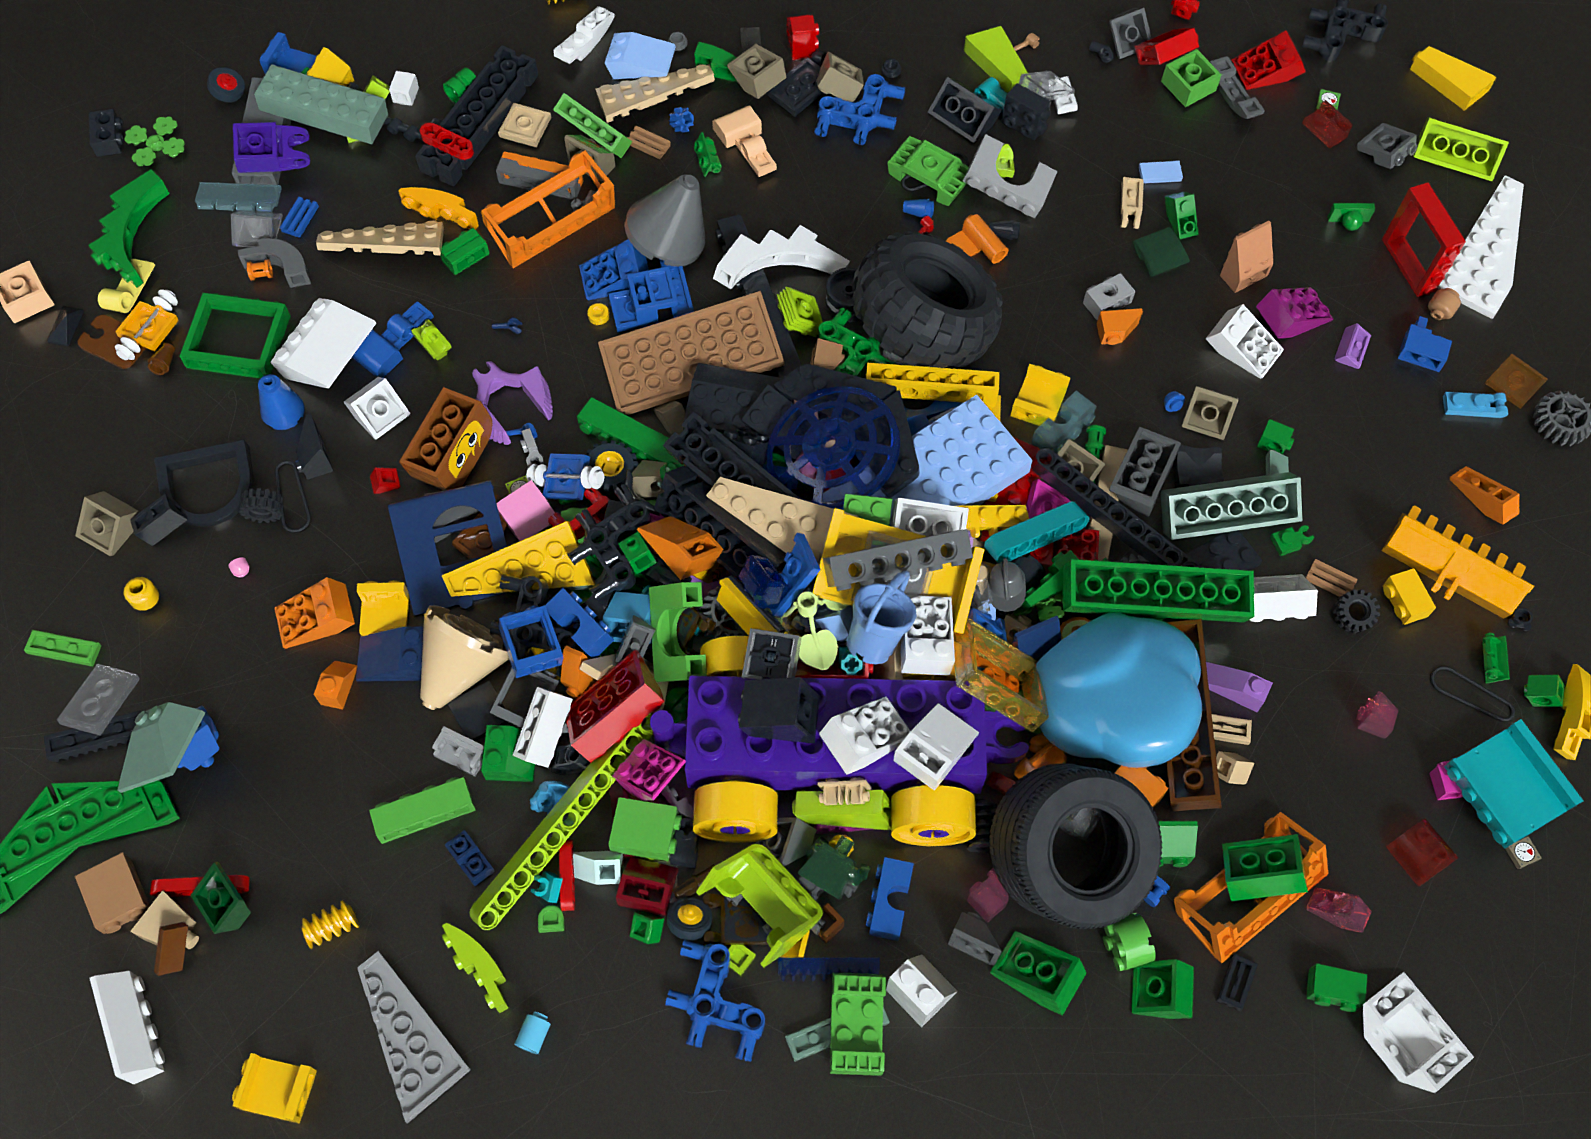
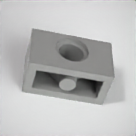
M1120 273L1114 277H1108L1097 286L1089 287L1083 304L1095 319L1098 320L1100 311L1119 310L1131 304L1135 290Z

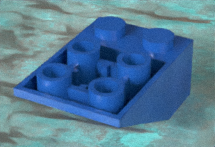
M629 239L579 265L587 300L609 297V293L629 290L627 275L649 270L646 256L641 254L631 244Z

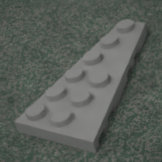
M377 951L357 968L370 1004L373 1020L379 1033L378 1036L389 1072L392 1075L396 1088L395 1091L402 1107L404 1120L408 1123L467 1074L470 1068L381 953Z

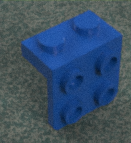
M278 32L274 39L270 41L268 48L261 55L259 61L265 75L271 64L301 73L306 67L312 68L316 56L290 48L285 34Z

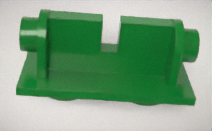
M701 132L698 140L694 143V150L699 159V166L704 177H706L709 171L719 173L721 163L718 156H716L717 151L714 141L710 137H704L703 132Z
M1486 633L1482 640L1486 683L1508 680L1510 677L1506 636L1495 637L1494 633Z

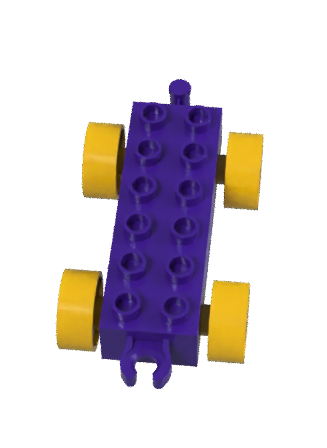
M749 636L720 637L702 645L700 655H706L707 676H689L687 720L674 723L673 717L666 710L655 712L650 719L655 745L686 757L685 773L688 788L696 789L694 792L693 832L700 837L720 842H756L775 836L777 833L778 794L775 790L822 791L818 786V782H826L827 779L850 781L851 778H862L869 783L873 790L896 792L891 797V835L894 839L919 846H946L963 843L973 839L976 835L975 796L973 794L981 793L987 776V763H1015L1023 759L1029 749L1028 745L1024 742L1007 747L997 741L996 732L1000 728L1010 727L1015 731L1021 732L1027 725V718L1012 710L985 711L984 681H971V666L966 664L963 658L964 654L969 650L955 642V663L950 675L903 673V680L802 678L820 696L815 743L750 737L739 728L738 716L742 708L741 693L745 686L742 672ZM884 697L888 698L910 731L939 703L979 732L935 791L893 761L896 749L868 766L846 775L819 733L832 717Z

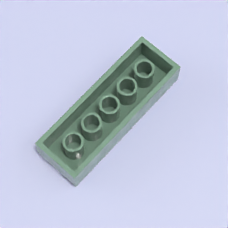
M272 64L254 93L260 111L369 144H373L388 116L385 98Z
M1291 472L1160 490L1163 534L1171 540L1302 521L1301 477Z

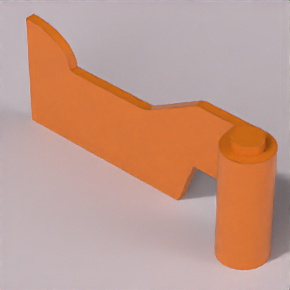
M978 214L966 217L962 231L946 240V242L953 243L963 249L970 257L982 251L993 264L1000 262L1008 254V248Z

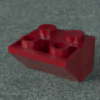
M630 857L622 873L616 895L618 906L666 916L678 868Z

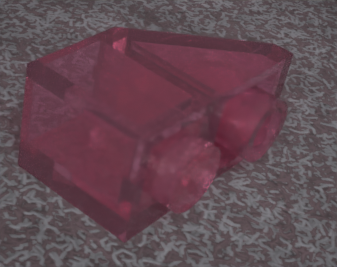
M1378 691L1373 698H1368L1365 707H1360L1357 714V719L1360 720L1358 729L1385 739L1393 731L1398 709L1384 693Z
M994 868L987 873L988 879L983 883L978 881L969 889L971 894L967 900L987 923L1003 910L1008 903V893L1000 883Z
M1316 887L1306 907L1309 912L1341 929L1363 933L1372 912L1358 895Z

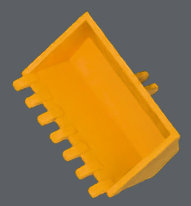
M1414 505L1408 515L1402 512L1397 525L1381 551L1435 580L1431 591L1436 593L1444 585L1448 588L1444 596L1447 600L1456 592L1504 619L1515 611L1527 593H1530L1534 588L1531 583L1521 578L1526 569L1525 565L1517 563L1513 572H1510L1503 568L1508 560L1507 555L1500 553L1494 563L1486 558L1491 547L1485 543L1480 546L1476 553L1468 549L1473 540L1472 536L1465 534L1460 543H1457L1451 539L1456 530L1452 525L1448 524L1441 534L1434 530L1438 521L1437 517L1430 515L1426 523L1423 524L1416 520L1421 511L1419 507Z

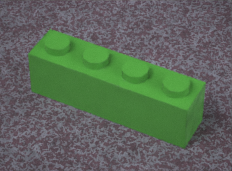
M565 93L553 109L620 158L624 156L633 142Z
M464 777L451 778L445 784L428 786L422 792L414 795L405 794L397 801L391 803L383 802L376 805L374 809L369 810L376 836L382 844L476 811Z

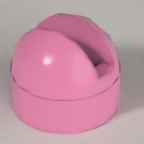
M237 558L228 565L230 571L236 577H244L249 572V564L246 558Z

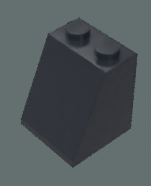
M801 677L745 680L744 690L741 693L742 708L738 716L739 728L750 737L815 743L820 696Z

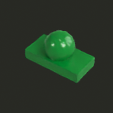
M1334 203L1328 214V221L1342 222L1346 229L1351 231L1357 230L1362 226L1363 222L1370 221L1375 211V204Z

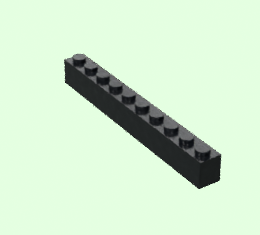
M741 214L717 220L715 235L717 241L722 243L721 250L723 256H725L741 234L751 239ZM762 268L742 278L735 287L737 291H741L742 295L740 297L761 291L785 363L784 366L769 370L770 375L774 374L775 377L783 378L802 364L788 329L784 326L783 317Z

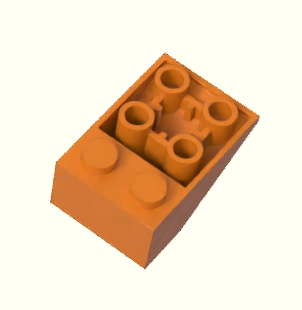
M671 516L638 527L637 529L680 580L712 568L723 551V548L709 532Z
M328 577L275 607L281 641L285 649L338 634L355 624L346 584Z

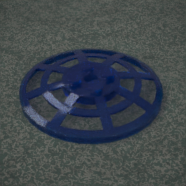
M848 386L821 389L797 401L779 419L768 443L767 467L769 474L783 485L794 475L803 484L814 487L813 501L799 497L801 500L832 509L843 510L844 498L836 501L822 502L824 488L838 487L851 481L858 490L855 494L867 496L875 494L888 480L895 468L901 444L900 431L889 407L874 394L860 388ZM840 393L837 401L821 403L812 408H809L806 404L824 395ZM850 393L860 394L875 402L879 408L866 413L859 406L846 401ZM834 407L829 418L818 420L814 415L817 411ZM843 408L852 410L860 415V417L850 423L840 418ZM799 409L802 415L792 424L787 436L777 437L784 423ZM883 415L887 417L891 429L890 446L877 444V431L872 420ZM807 419L811 427L807 430L805 436H794L799 425ZM867 424L869 442L859 441L854 430ZM835 440V444L832 447L825 448L826 442ZM784 445V458L788 469L778 478L773 465L774 446ZM791 445H802L804 455L793 463ZM856 450L866 451L862 461L853 468L849 461L855 455ZM874 453L887 455V460L879 474L866 486L859 477V474L869 465ZM809 462L813 467L817 468L816 479L805 476L799 470ZM842 468L846 473L839 478L825 480L827 471Z

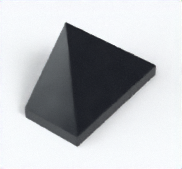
M62 306L47 342L69 346L84 313L83 309Z

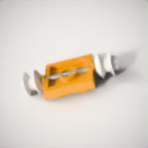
M159 290L158 294L160 297L155 296L153 298L155 307L139 301L115 331L117 336L121 338L120 341L122 345H115L116 353L120 358L134 360L135 355L133 352H140L139 345L153 351L158 348L179 321L177 315L170 313L172 311L171 305L175 306L178 304L176 295L170 290Z

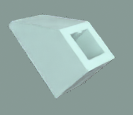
M610 851L573 852L575 878L593 884H620L624 871L623 854Z

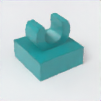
M543 871L542 876H534V880L540 882L538 889H531V892L547 902L557 903L563 878L550 871Z

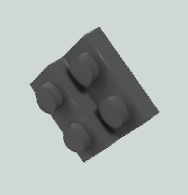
M1382 123L1357 143V150L1374 156V163L1392 169L1395 165L1400 166L1407 155H1413L1416 152L1417 135Z

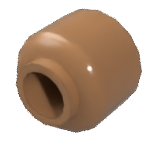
M1451 288L1436 291L1428 303L1431 316L1437 320L1452 318L1461 305L1460 295Z

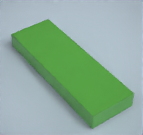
M32 630L24 651L31 655L93 667L102 645L99 642Z

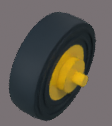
M680 898L673 902L668 910V928L675 936L681 939L696 940L702 938L704 933L709 931L711 927V909L698 898Z

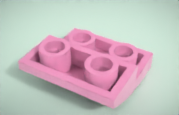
M532 480L496 503L499 514L506 521L509 529L519 542L539 534L551 526L548 523L550 516L555 520L557 519L553 515L555 512Z

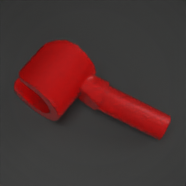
M926 216L921 220L922 228L918 232L923 235L925 232H931L934 229L933 220L930 216Z

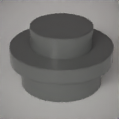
M674 32L670 35L668 42L675 44L676 51L686 48L687 38L683 33Z

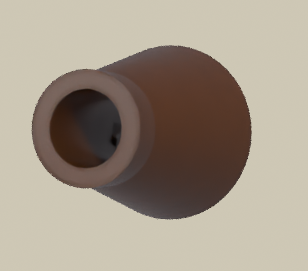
M164 343L148 360V368L151 372L157 375H164V373L169 371L175 352L174 346Z

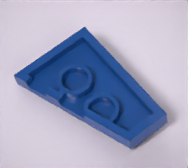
M796 533L793 539L796 544L792 552H787L784 558L787 563L782 573H777L765 598L774 617L781 618L821 570L805 535L802 533Z

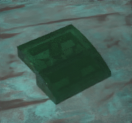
M1170 227L1133 241L1139 259H1144L1151 277L1190 262L1183 245Z

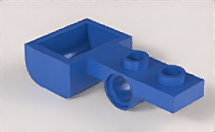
M417 301L403 315H393L387 323V330L381 335L372 329L352 357L375 377H385L403 360L398 350L414 336L411 330L422 326L428 319H433V314Z

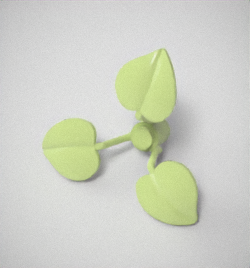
M768 592L754 597L766 610H768L771 613V610L765 599ZM803 592L799 595L798 602H794L793 606L782 617H788L797 608L800 615L809 618L812 634H806L801 637L799 658L809 666L826 670L835 661L838 645L835 636L829 630H821L816 633L814 615L817 612V604H826L833 611L843 610L848 605L818 598L812 592ZM775 617L782 625L783 618Z

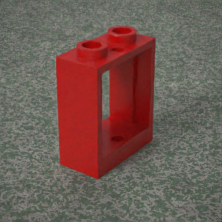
M1195 28L1172 29L1136 45L1135 50L1139 65L1162 64L1198 48V35L1195 32Z

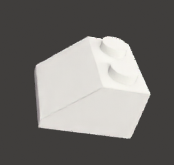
M377 377L344 401V404L355 419L374 439H378L411 414L386 378Z

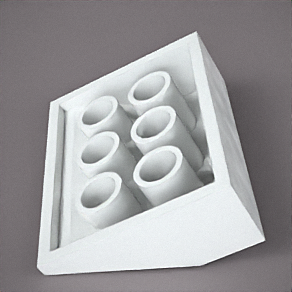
M318 298L308 313L300 320L293 333L288 336L284 345L276 352L270 363L285 379L329 388L373 329L376 322L333 300Z
M897 498L893 502L890 526L924 536L966 529L969 508ZM918 552V559L921 562L925 559V554ZM927 568L920 569V574L910 576L904 591L906 595L920 596ZM889 580L883 581L882 584H888Z

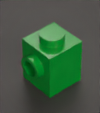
M639 532L618 543L636 574L657 563Z

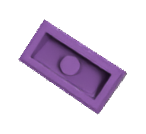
M1357 323L1346 327L1334 359L1339 363L1359 369L1371 335Z

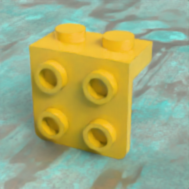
M392 580L388 583H378L375 581L357 583V593L362 601L359 629L361 636L399 627H407L409 593L404 582Z

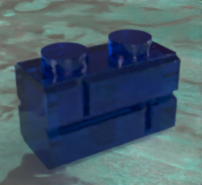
M756 555L749 556L745 563L746 567L741 570L738 576L744 584V590L752 595L754 598L753 603L759 608H778L782 601L781 597L785 595L789 588L768 558Z

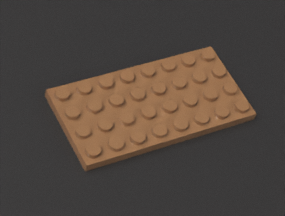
M761 291L598 342L617 411L624 415L689 396L692 379L698 363L757 374L785 365Z

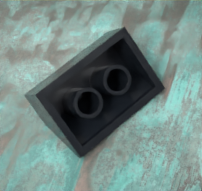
M947 77L928 113L973 143H976L993 127L1002 108L958 79Z

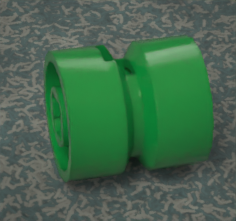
M465 67L455 74V78L452 77L443 84L446 95L453 103L456 104L476 79V75Z

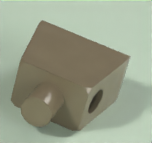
M642 460L632 472L633 490L638 497H658V494L665 491L657 485L658 482H663L660 477V468L666 464L665 462Z

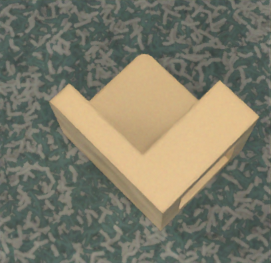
M1218 751L1216 757L1218 778L1227 783L1245 785L1254 762L1237 753Z

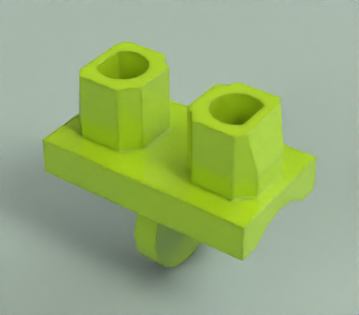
M429 319L422 326L411 330L414 337L433 359L440 360L452 348L451 344Z

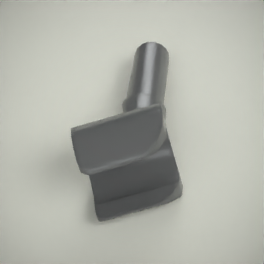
M975 585L976 591L973 593L971 602H975L977 609L981 611L983 610V605L980 601L981 592L979 587Z

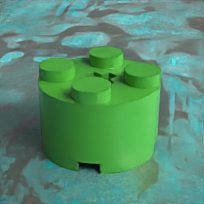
M1129 914L1119 922L1104 927L1107 936L1103 937V941L1107 951H1112L1114 964L1119 972L1155 960L1154 945L1149 946L1148 937H1151V934L1140 914Z

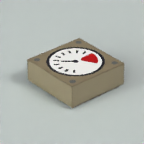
M1529 837L1523 838L1505 848L1517 869L1542 859Z

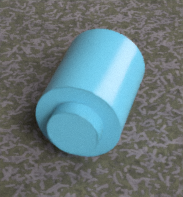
M535 1011L533 1015L527 1014L514 1045L531 1053L538 1054L551 1025L547 1022L548 1017Z

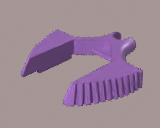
M487 361L486 364L490 369V372L487 374L479 373L476 368L473 370L472 376L478 385L476 400L482 402L493 422L490 440L493 439L494 442L498 441L500 444L503 442L504 445L511 444L506 431L487 408L490 394L503 386L522 387L546 419L549 421L552 418L551 413H553V410L551 408L553 406L550 400L549 386L538 367L522 374L502 371L495 363Z

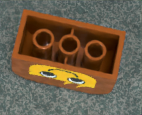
M443 387L399 463L411 477L447 491L462 487L490 439L493 427L490 414L481 401Z

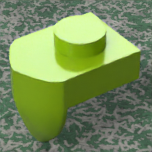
M1009 144L1002 146L996 160V169L1002 178H1013L1015 171L1013 151Z

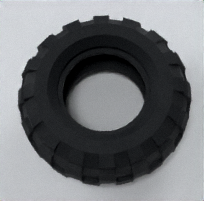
M906 231L905 234L893 233L870 248L855 272L852 289L854 291L852 299L855 303L853 308L856 317L864 322L863 328L868 335L880 342V346L890 354L894 353L902 358L903 362L912 366L917 364L923 367L959 369L981 358L1000 330L1003 300L1001 294L995 289L997 286L991 275L984 271L983 266L975 258L970 257L963 249L953 243L950 244L940 237L929 233L928 235H922L918 231Z

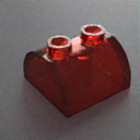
M1426 818L1411 827L1386 847L1418 887L1459 858Z

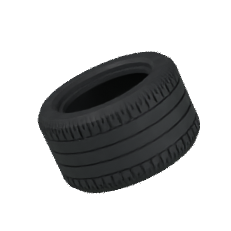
M1069 763L1043 766L1027 773L1019 781H1016L1012 788H1009L1008 792L1005 793L995 811L996 814L992 820L993 824L991 825L989 840L993 868L1000 883L1011 898L1023 908L1071 928H1101L1119 922L1131 914L1133 910H1136L1141 905L1140 903H1143L1144 899H1146L1150 890H1152V885L1155 884L1154 881L1157 879L1158 870H1160V860H1162L1161 849H1163L1159 821L1145 795L1135 785L1120 775L1106 770ZM1095 808L1104 826V852L1094 872L1086 880L1072 887L1063 880L1055 867L1052 854L1053 840L1059 826L1069 815L1081 809Z

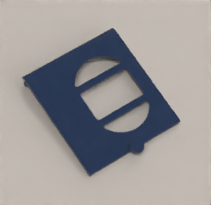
M491 480L388 505L414 616L425 614L430 605L443 608L460 605L461 608L468 609L473 605V601L508 593L451 597L442 575L483 557L441 566L434 540L437 536L488 525L494 553L507 547L493 491L494 486ZM453 507H471L484 515L482 518L433 529L438 517Z

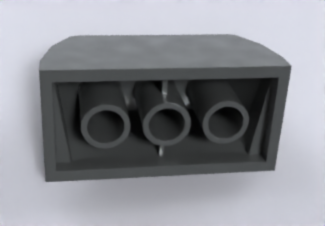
M1139 427L1109 491L1114 492L1124 505L1149 517L1158 499L1160 490H1162L1181 442Z

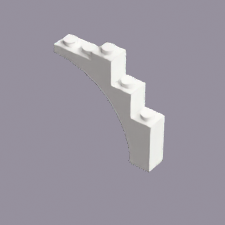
M799 225L789 240L773 230L768 232L760 244L741 234L717 265L713 279L732 289L742 278L765 267L799 265L832 274L840 268H847L850 261L816 242L818 235Z

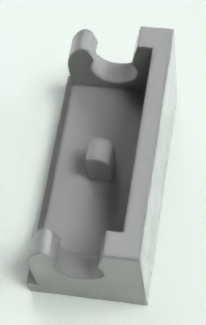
M443 726L432 747L435 750L433 753L434 757L476 776L482 766L484 746Z

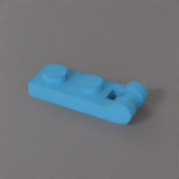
M1445 392L1443 395L1445 415L1502 418L1508 415V408L1505 406L1507 401L1505 393L1493 395Z

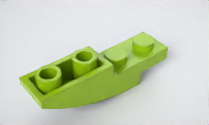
M448 923L443 924L442 927L445 933L442 934V938L448 948L453 946L456 952L453 959L458 969L464 968L467 974L477 970L473 975L479 987L485 986L488 993L484 997L491 1009L495 1007L499 1013L508 1009L509 1007L498 988V985L504 983L506 979L488 952L462 930Z

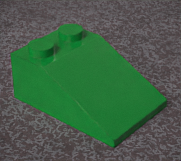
M1015 931L992 968L991 974L1040 1006L1063 1015L1084 979L1086 971L1080 958Z

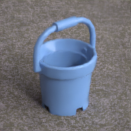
M905 570L897 573L888 584L875 583L866 585L858 590L852 605L853 619L846 639L847 647L852 655L856 656V653L863 656L862 661L865 663L881 664L888 661L889 656H892L900 639L911 629L917 617L916 606L911 598L904 593L910 578L909 571Z

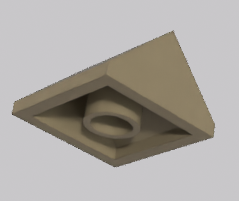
M1196 386L1189 401L1182 427L1224 440L1239 399Z

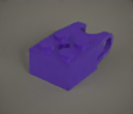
M276 122L233 123L234 161L238 173L278 172L308 166L310 164L309 155L292 148L295 145L308 141L309 132L302 127L276 125Z

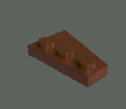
M499 495L495 496L496 503L502 500ZM480 512L474 519L482 518L484 515ZM499 514L503 532L505 533L508 524ZM488 525L465 529L452 541V545L470 560L494 553Z

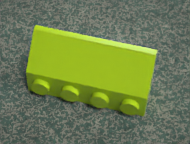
M1427 117L1413 157L1493 181L1509 142Z

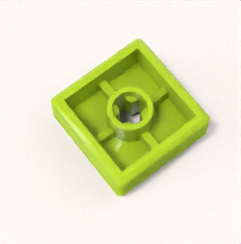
M785 287L783 292H780V295L777 294L778 308L783 313L785 319L783 321L784 326L790 331H799L804 336L817 337L819 335V326L823 320L815 297Z

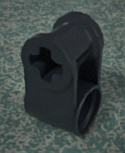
M571 744L558 745L554 750L556 754L554 765L551 766V772L558 775L583 772L590 762L575 750Z
M683 818L681 819L680 829L675 832L677 845L675 854H671L670 865L695 868L698 857L699 836L693 832V819ZM687 828H691L692 831L689 832V835H684Z

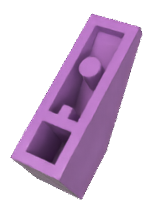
M1206 662L1209 690L1258 712L1266 700L1273 684L1272 682L1250 672Z

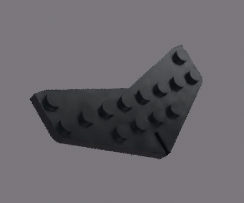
M811 364L800 365L774 384V389L789 401L795 400L842 424L852 434L873 472L879 488L888 498L893 497L918 478L920 474L919 463L900 389L897 391L896 386Z

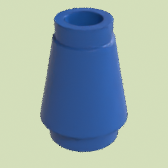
M929 199L905 200L903 212L920 218L926 216L932 218L934 201H929Z

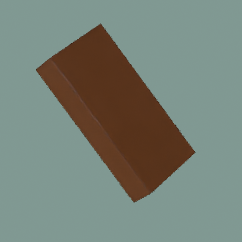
M185 922L160 926L154 972L158 976L182 971L188 925Z

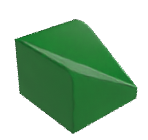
M644 911L634 912L629 937L646 944L659 943L665 918Z

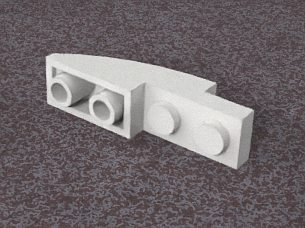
M598 6L576 25V32L554 49V56L569 64L575 59L583 60L609 28L614 19V13Z

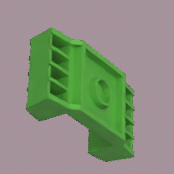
M909 136L888 161V170L891 176L899 181H902L903 177L907 174L937 190L936 201L946 206L952 203L967 184L963 182V179L969 167L963 164L958 157L926 140L921 141Z
M833 972L830 1074L882 1076L884 1073L885 1053H882L883 997L886 996V977L884 974Z

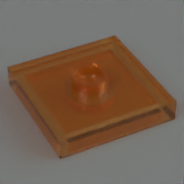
M1511 354L1488 378L1485 384L1498 393H1505L1506 399L1521 409L1547 381V378Z

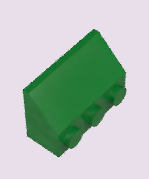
M1298 834L1222 844L1225 878L1231 901L1308 892Z

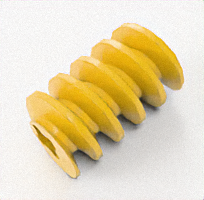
M341 900V909L339 910L334 905H331L330 914L322 909V917L318 918L313 913L312 922L310 923L305 917L302 918V932L310 949L313 948V941L319 946L323 943V937L327 941L332 940V932L337 937L342 935V928L346 932H350L351 923L356 928L359 927L358 919L350 905Z

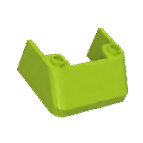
M753 844L714 866L696 891L700 896L716 887L722 895L729 898H734L741 894L773 930L767 936V943L771 950L761 962L763 968L788 952L819 921L823 914L820 905L774 855L760 844Z

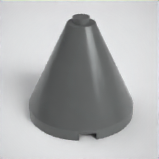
M681 175L635 202L630 207L624 228L629 241L641 254L651 260L653 256L665 260L663 265L668 266L688 265L700 256L705 246V230L699 182L694 176Z

